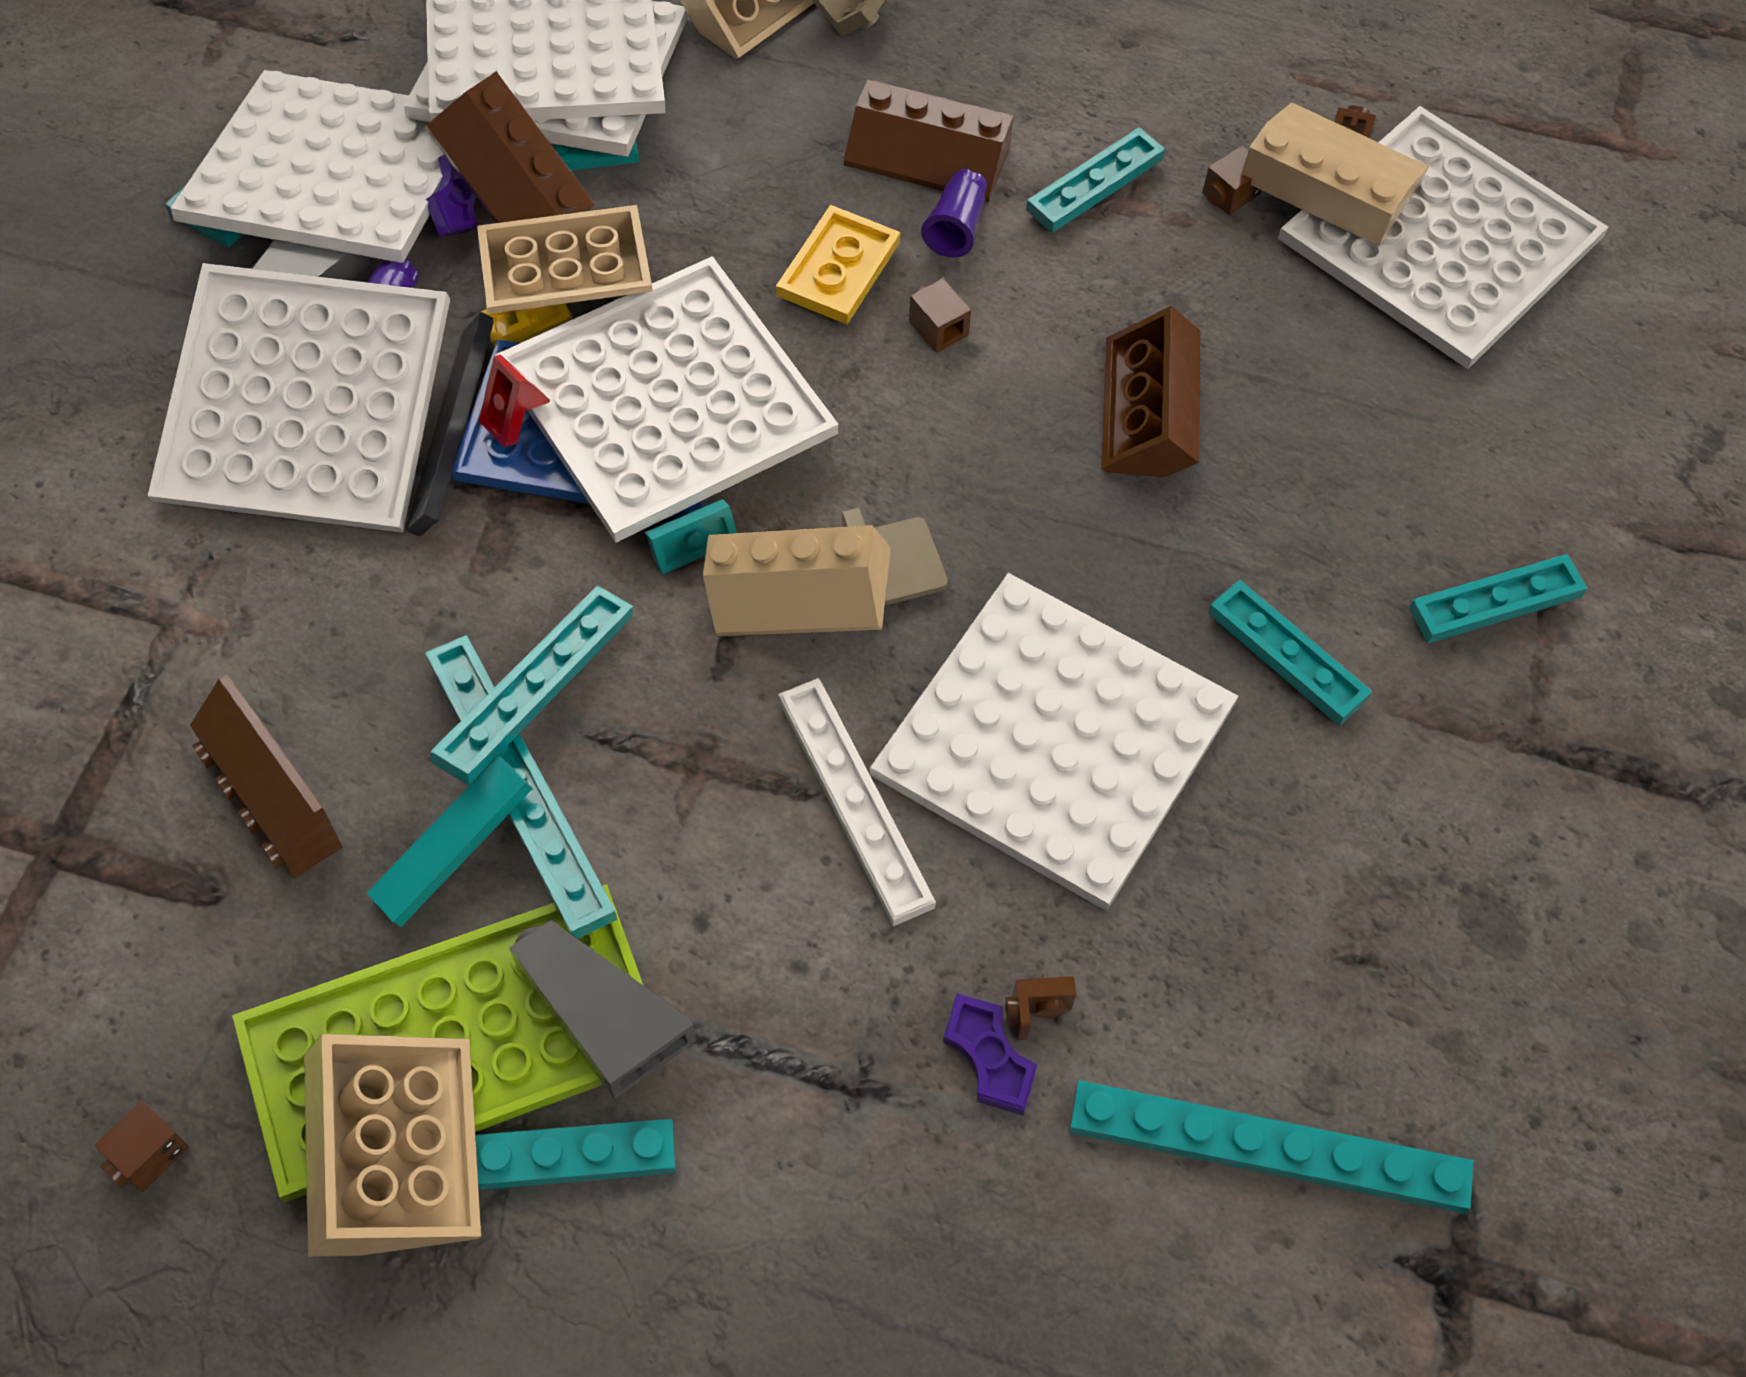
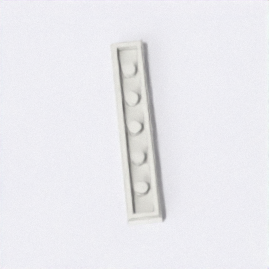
M817 678L778 694L779 703L892 926L935 909L936 901L820 679Z

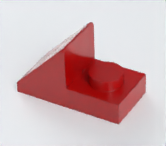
M499 354L493 357L478 422L503 447H507L518 442L525 411L548 404L550 399L528 377Z

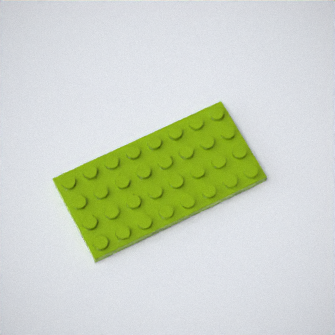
M607 884L603 885L602 887L615 909L618 920L578 938V940L643 985ZM554 903L232 1015L279 1198L284 1203L307 1195L304 1055L321 1034L469 1039L475 1132L604 1085L516 967L509 947L515 944L518 936L532 926L540 927L549 920H552L569 932Z

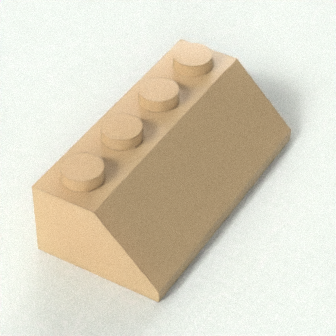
M680 0L698 32L735 59L740 58L814 4L812 0Z
M873 525L708 535L703 579L715 633L718 636L882 630L891 547Z

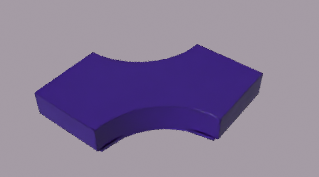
M443 154L437 158L442 174L440 187L437 193L425 199L428 201V210L439 237L466 233L477 225L474 215V200L476 196Z
M956 993L944 1033L943 1043L960 1051L972 1065L978 1083L976 1102L1024 1116L1037 1064L1018 1054L1008 1042L1002 1026L1003 1006Z

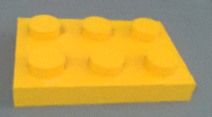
M830 205L776 285V296L848 325L900 244V232Z

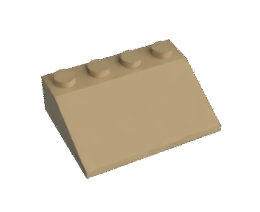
M1291 102L1270 119L1249 147L1242 174L1252 178V186L1380 246L1427 173L1429 166Z
M637 205L477 226L488 314L653 291Z
M321 1034L304 1055L308 1257L361 1256L479 1239L481 1237L470 1040Z

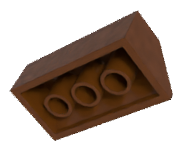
M497 71L464 92L425 127V130L496 223L586 212L595 205Z
M867 79L855 107L844 156V166L944 191L946 184L951 181L957 171L969 169L972 172L980 173L985 178L987 188L984 195L985 201L989 202L1010 150L1014 115Z
M1169 306L1106 338L1101 469L1107 473L1167 477L1199 463L1200 330L1174 307Z
M228 674L219 678L190 724L199 740L192 747L206 768L214 764L216 765L221 774L214 779L227 799L231 801L236 797L239 798L244 808L237 812L250 832L254 835L258 831H262L268 841L262 844L261 847L277 869L285 864L291 875L296 878L343 848L322 805Z

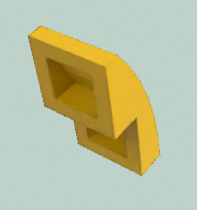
M567 303L488 314L487 309L481 311L494 318L490 335L494 346L498 339L522 343L573 320Z

